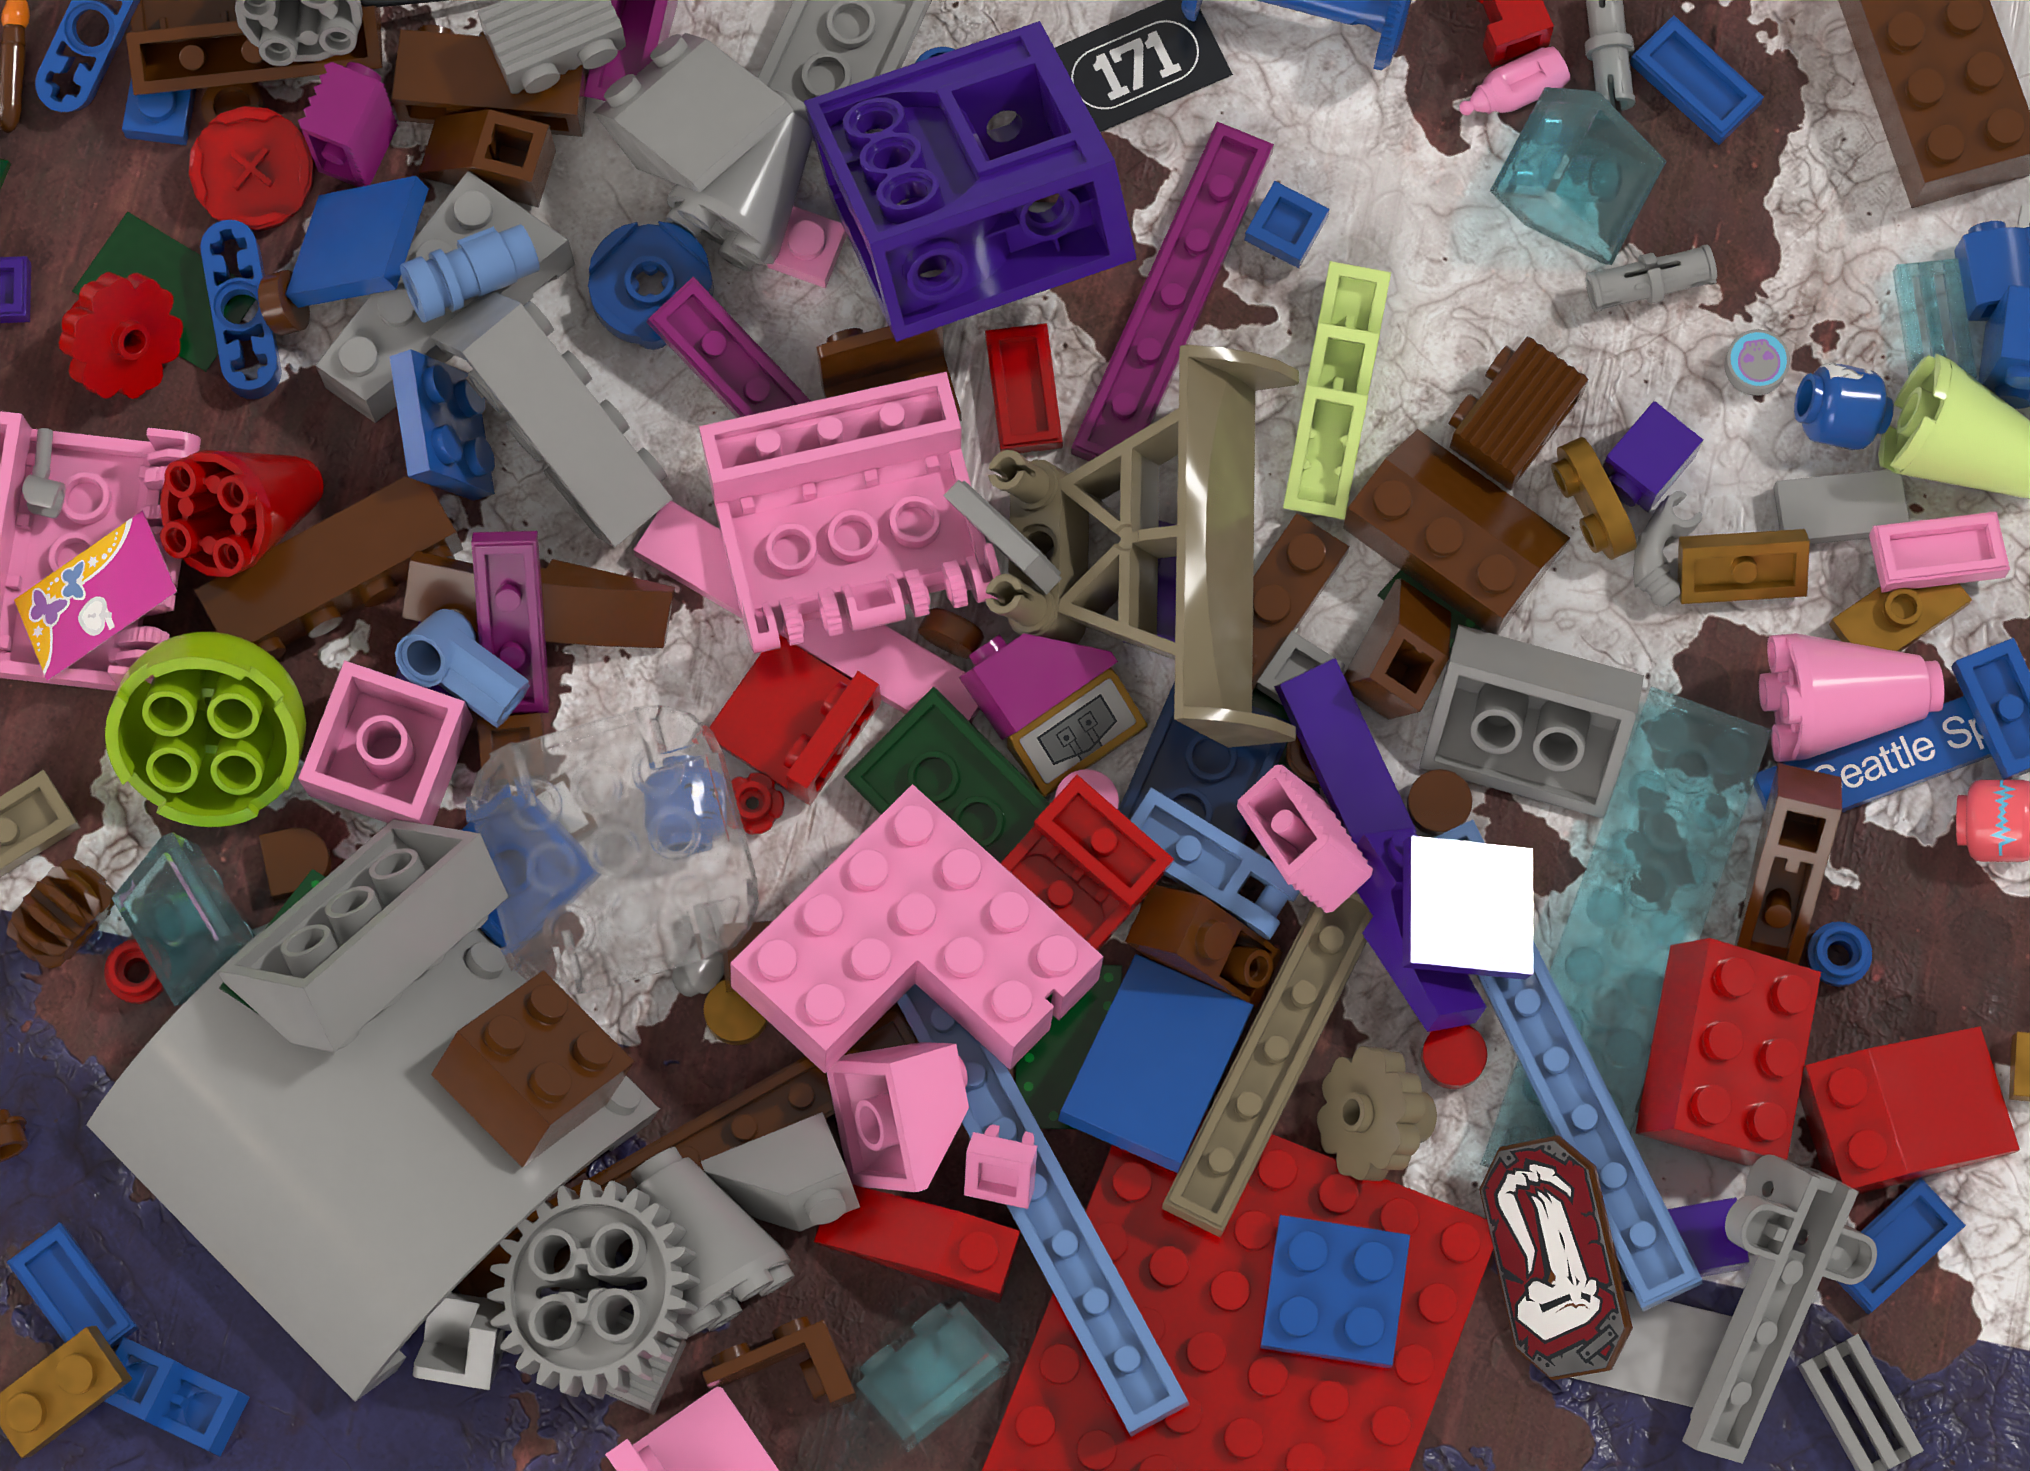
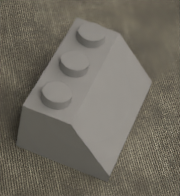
M1458 625L1419 768L1429 771L1438 769L1448 770L1456 773L1465 781L1604 819L1638 713L1644 675Z

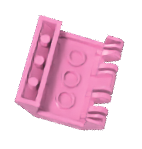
M947 372L699 426L716 515L743 624L754 654L781 648L778 633L785 632L790 646L804 643V621L821 618L824 629H826L828 636L831 637L844 633L841 620L844 618L848 619L853 632L906 620L904 607L906 604L910 605L915 617L929 615V593L946 590L947 597L954 609L968 606V590L972 591L977 603L986 602L985 599L989 598L998 599L986 593V588L990 581L996 576L1001 575L993 543L987 544L985 536L943 496L958 480L961 482L965 480L971 486L961 450L962 428Z
M0 411V678L117 691L124 675L133 663L147 650L169 639L170 634L156 627H142L145 616L174 611L176 595L166 599L49 681L45 678L14 599L142 510L173 583L177 588L182 559H175L169 556L162 546L160 533L163 524L160 496L167 466L171 462L198 452L201 438L187 432L147 428L146 435L150 442L53 431L49 479L64 483L66 488L62 510L59 516L54 519L31 513L28 510L27 501L24 499L22 492L23 483L28 475H32V469L35 465L38 429H32L20 413ZM154 675L149 676L145 681L151 684Z

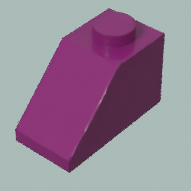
M1025 633L1006 644L999 634L968 655L975 667L961 675L959 679L1000 739L1004 740L1118 661L1111 651Z

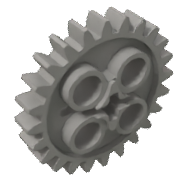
M584 1180L579 1197L574 1190L562 1185L558 1188L557 1193L558 1206L555 1207L545 1201L536 1209L539 1219L534 1223L525 1219L517 1226L523 1234L519 1242L503 1239L499 1243L511 1255L509 1264L491 1265V1272L505 1278L504 1287L487 1293V1299L505 1305V1310L491 1320V1325L505 1331H512L504 1339L500 1347L503 1351L514 1355L522 1353L516 1368L530 1375L538 1372L537 1384L552 1390L559 1384L560 1392L572 1397H578L584 1386L587 1395L600 1399L604 1398L608 1381L613 1389L627 1393L630 1389L629 1372L650 1381L653 1379V1373L649 1359L655 1356L671 1362L674 1358L665 1341L669 1336L687 1339L689 1335L676 1321L679 1314L696 1313L698 1309L691 1302L682 1299L684 1290L700 1285L699 1278L682 1272V1267L697 1257L696 1252L686 1247H675L687 1231L684 1227L674 1222L665 1224L671 1211L657 1202L649 1206L650 1195L636 1188L627 1195L626 1187L615 1181H609L603 1192L599 1184L590 1180ZM631 1238L633 1243L632 1255L628 1262L621 1267H617L615 1261L616 1251L620 1244ZM569 1245L571 1251L570 1261L562 1271L555 1273V1256L560 1249ZM599 1279L615 1286H625L647 1279V1286L642 1290L593 1289L598 1287ZM544 1288L593 1289L589 1291L588 1298L569 1291L558 1292L560 1294L548 1295L542 1299L540 1297V1293ZM632 1304L634 1310L633 1322L627 1330L618 1334L616 1327L617 1317L623 1308ZM570 1310L571 1326L563 1337L556 1339L554 1332L555 1323L561 1314Z

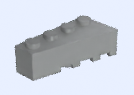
M467 171L412 241L405 261L407 262L420 256L427 261L429 260L428 254L435 250L441 249L444 253H448L458 249L457 240L493 226L499 233L521 224L526 229L539 260L540 270L494 292L522 303L523 306L534 298L533 293L554 276L559 278L575 265L567 238L469 171ZM402 276L396 290L371 294L315 365L325 388L376 423L397 406L389 356L412 349L443 363L447 362L454 354L450 352L444 354L430 336L474 301L478 295L465 300L463 308L452 312L447 307L445 308L444 316L423 323L411 304Z
M494 291L481 297L478 296L432 334L430 338L444 354L450 352L469 363L473 370L468 373V377L465 378L481 399L484 397L496 411L501 413L506 410L511 417L506 422L507 430L536 461H540L542 458L549 465L544 470L546 477L596 537L616 547L673 499L660 483L667 477L666 472L645 448H641L636 452L623 435L630 429L627 421L607 399L600 404L585 386L592 380L591 375L569 350L562 355L547 337L554 331L553 326L534 303L529 301L523 306L522 303Z

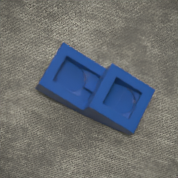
M123 1337L115 1354L132 1380L103 1402L220 1457L250 1397L171 1358Z

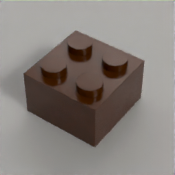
M543 970L458 1030L431 1075L523 1168L607 1105L635 1061Z

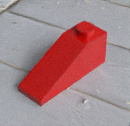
M853 1184L852 1186L860 1207L842 1214L841 1217L833 1222L819 1225L814 1240L816 1244L997 1303L1001 1302L1020 1244V1231L957 1210Z

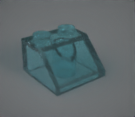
M1545 87L1493 183L1490 192L1525 226L1602 264L1612 265L1667 161L1599 91Z
M173 832L162 836L112 897L114 904L174 1006L185 1003L217 970L255 937L251 927L242 920L227 895L219 873L210 866L200 847Z
M958 1302L948 1311L942 1303L938 1304L913 1324L911 1329L917 1335L897 1352L890 1344L868 1359L859 1369L865 1378L856 1384L858 1392L907 1453L1010 1371L1009 1355L961 1302Z

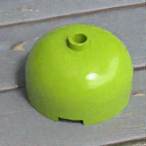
M194 632L178 635L160 642L147 650L133 663L124 675L111 704L106 721L105 741L110 763L121 783L124 785L128 781L143 797L157 805V814L192 826L223 827L243 823L257 817L260 809L273 802L285 789L288 790L294 779L303 751L306 736V719L302 699L294 681L285 668L267 651L250 641L234 635L219 632ZM154 675L151 684L145 681L149 676Z

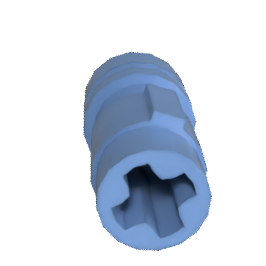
M521 224L499 233L493 226L457 240L458 249L448 253L438 249L428 254L429 260L427 261L420 256L400 265V272L406 292L416 314L423 323L444 316L445 308L447 307L454 312L463 308L464 301L477 295L481 297L516 283L518 279L540 270L539 260L526 229Z

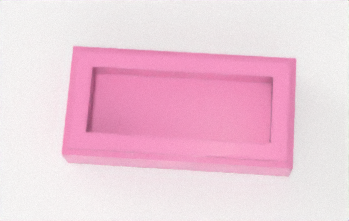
M1997 511L1873 526L1869 534L1882 593L1892 592L1899 588L1917 589L2005 578L2010 570Z

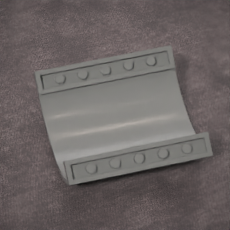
M478 928L469 932L446 952L444 960L439 965L425 971L403 991L402 997L398 1002L379 1012L360 1029L357 1038L352 1043L338 1049L335 1053L290 1043L263 1017L220 990L219 987L223 981L217 970L173 1014L139 1052L101 1101L86 1125L356 1402L398 1370L406 1359L400 1348L452 1290L503 1239L558 1191L560 1186H564L607 1150H614L649 1125L660 1109L635 1083L625 1076L607 1105L522 1168L431 1075L458 1030L530 980ZM257 934L252 940H250L244 947H246L251 941H253L259 934Z

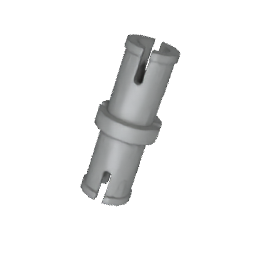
M1586 0L1590 38L1585 42V53L1587 59L1593 61L1596 109L1602 112H1616V99L1620 101L1621 110H1627L1636 103L1635 95H1633L1629 56L1634 53V42L1632 36L1626 33L1623 0H1605V7L1604 0Z
M1706 244L1699 248L1656 257L1654 253L1639 255L1638 262L1597 272H1587L1585 282L1591 307L1594 312L1602 311V309L1647 299L1650 304L1664 300L1665 294L1707 284H1716L1717 268L1712 250Z

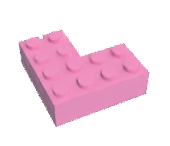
M912 784L730 963L731 987L824 1073L914 984L922 989L1001 1063L1011 1070L1050 1030L1052 1016L1060 1020L1099 980L1103 956ZM1052 994V1000L1050 1003L1047 1000V998Z

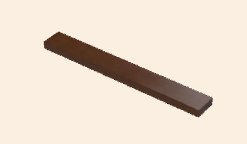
M897 1004L891 1007L844 1055L919 1042ZM804 1056L587 1180L599 1184L603 1192L609 1181H615L626 1187L628 1195L637 1187L631 1172L651 1157L668 1148L676 1147L682 1159L689 1157L704 1171L701 1161L823 1112L827 1122L836 1117L827 1072L824 1073L808 1057ZM583 1182L571 1188L579 1197ZM557 1197L548 1201L555 1207L558 1206ZM535 1210L526 1219L534 1223L539 1219L537 1211ZM516 1227L505 1239L519 1242L523 1234ZM498 1244L457 1285L460 1293L487 1298V1293L504 1287L505 1278L494 1274L490 1269L491 1265L509 1264L511 1255ZM569 1245L560 1249L555 1256V1273L562 1271L570 1261L571 1251Z

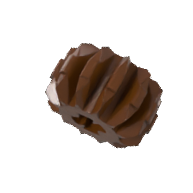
M74 858L64 860L57 867H52L41 881H37L30 893L23 897L20 906L12 912V918L8 922L6 934L30 960L33 959L49 969L59 967L66 960L71 959L82 946L86 945L91 936L100 929V925L111 914L117 893L106 883L107 880L90 866H85Z

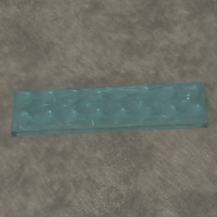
M1652 686L1647 694L1549 969V973L1630 1135L1641 1104L1670 945L1699 940L1772 733L1771 729ZM1518 1058L1480 1165L1488 1168L1501 1146L1556 1136Z

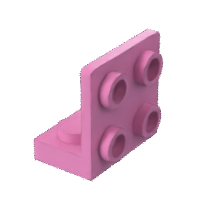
M721 1387L713 1388L632 1445L626 1439L605 1454L616 1471H779Z

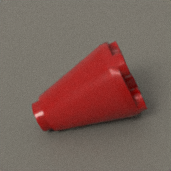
M201 450L171 462L165 470V480L160 496L163 524L160 533L162 546L169 556L175 559H183L187 565L207 576L230 577L252 568L317 505L324 489L322 475L311 461L291 455Z

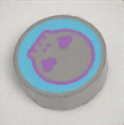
M1761 329L1749 330L1736 337L1730 345L1724 362L1725 373L1730 383L1737 390L1748 395H1765L1777 389L1783 382L1789 369L1790 355L1785 343L1774 333Z

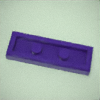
M1336 658L1321 663L1274 686L1291 724L1296 727V735L1332 811L1336 814V818L1341 821V826L1352 837L1351 841L1357 845L1364 834L1412 827L1417 832Z

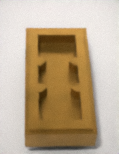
M1960 583L1917 589L1899 588L1892 592L1884 593L1881 592V587H1878L1834 617L1829 625L1842 642L1901 652L1967 607L1972 599Z

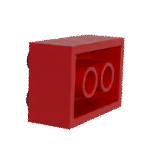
M1712 938L1670 945L1635 1134L1744 1166H1753L1760 1157L1765 1155H1775L1787 1160L1821 972Z

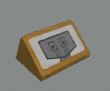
M1110 667L1018 732L1007 738V748L1037 790L1046 798L1057 790L1059 784L1066 776L1078 770L1088 769L1146 729L1148 724L1113 668Z

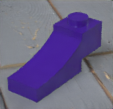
M1412 827L1364 834L1357 843V849L1368 860L1367 864L1373 868L1371 877L1356 891L1373 915V918L1362 932L1363 936L1427 1032L1475 1024L1487 1006L1468 974L1403 968V841L1411 835H1418Z

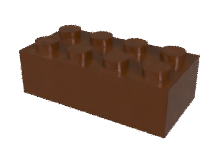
M1838 0L1911 208L2029 176L2030 110L1990 0Z

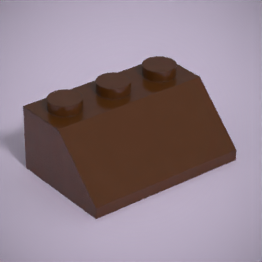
M1419 429L1385 458L1348 506L1343 529L1483 630L1495 635L1500 634L1570 541L1569 536Z

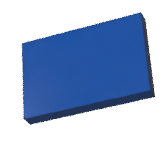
M1135 954L1060 1111L1058 1121L1178 1173L1249 1020L1254 1005Z

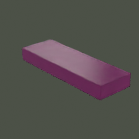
M694 277L646 321L737 418L812 402Z
M538 531L473 532L471 546L479 644L529 680L528 684L530 687L522 701L511 714L548 713L550 698Z

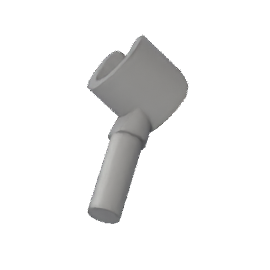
M41 428L37 431L35 465L32 469V475H28L23 483L22 492L24 499L27 501L28 510L31 513L55 519L62 510L66 488L64 483L49 479L53 431L48 428Z

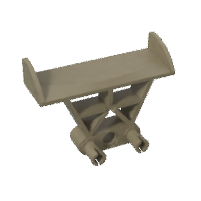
M1180 346L1179 408L1068 474L1046 460L1036 459L1028 461L1023 455L1014 450L999 452L989 464V470L1000 474L1002 478L996 474L988 476L993 486L1001 491L1010 493L1009 522L1045 556L1054 547L1053 555L1049 561L1061 572L1060 577L1062 579L1046 594L1009 560L1008 574L996 576L986 588L987 594H991L999 599V601L993 598L985 599L989 609L998 615L1007 617L1013 630L1020 635L1025 633L1078 644L1085 634L1087 627L1175 660L1174 720L1228 748L1295 741V726L1276 718L1252 713L1255 391L1298 385L1299 371L1280 360L1253 352L1224 347ZM1178 455L1177 525L1159 527V467ZM1119 490L1120 515L1102 501ZM1090 513L1120 536L1121 540L1114 544L1088 570ZM1177 556L1175 642L1157 636L1158 558ZM1117 600L1118 621L1104 616L1106 611Z

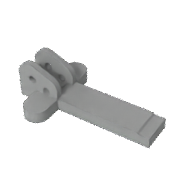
M1775 1155L1762 1156L1753 1164L1747 1177L1745 1196L1736 1201L1730 1208L1725 1221V1231L1732 1243L1752 1254L1758 1255L1692 1410L1690 1415L1691 1421L1682 1442L1697 1451L1743 1464L1822 1277L1848 1285L1857 1284L1863 1281L1875 1266L1877 1248L1874 1241L1858 1230L1845 1225L1859 1191L1819 1170L1810 1167L1802 1168Z

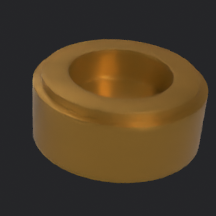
M725 980L717 983L709 991L705 999L704 1017L710 1032L724 1043L731 1045L747 1044L758 1038L767 1026L768 1021L737 992H726Z

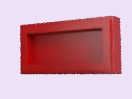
M1047 323L985 330L1000 452L1014 450L1018 453L1063 448Z

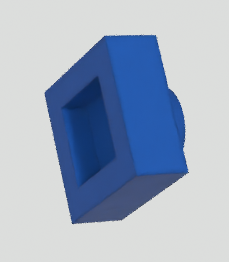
M131 78L122 126L125 137L128 139L187 145L196 89L134 95Z
M1274 181L1247 228L1244 241L1299 269L1325 224L1330 209Z

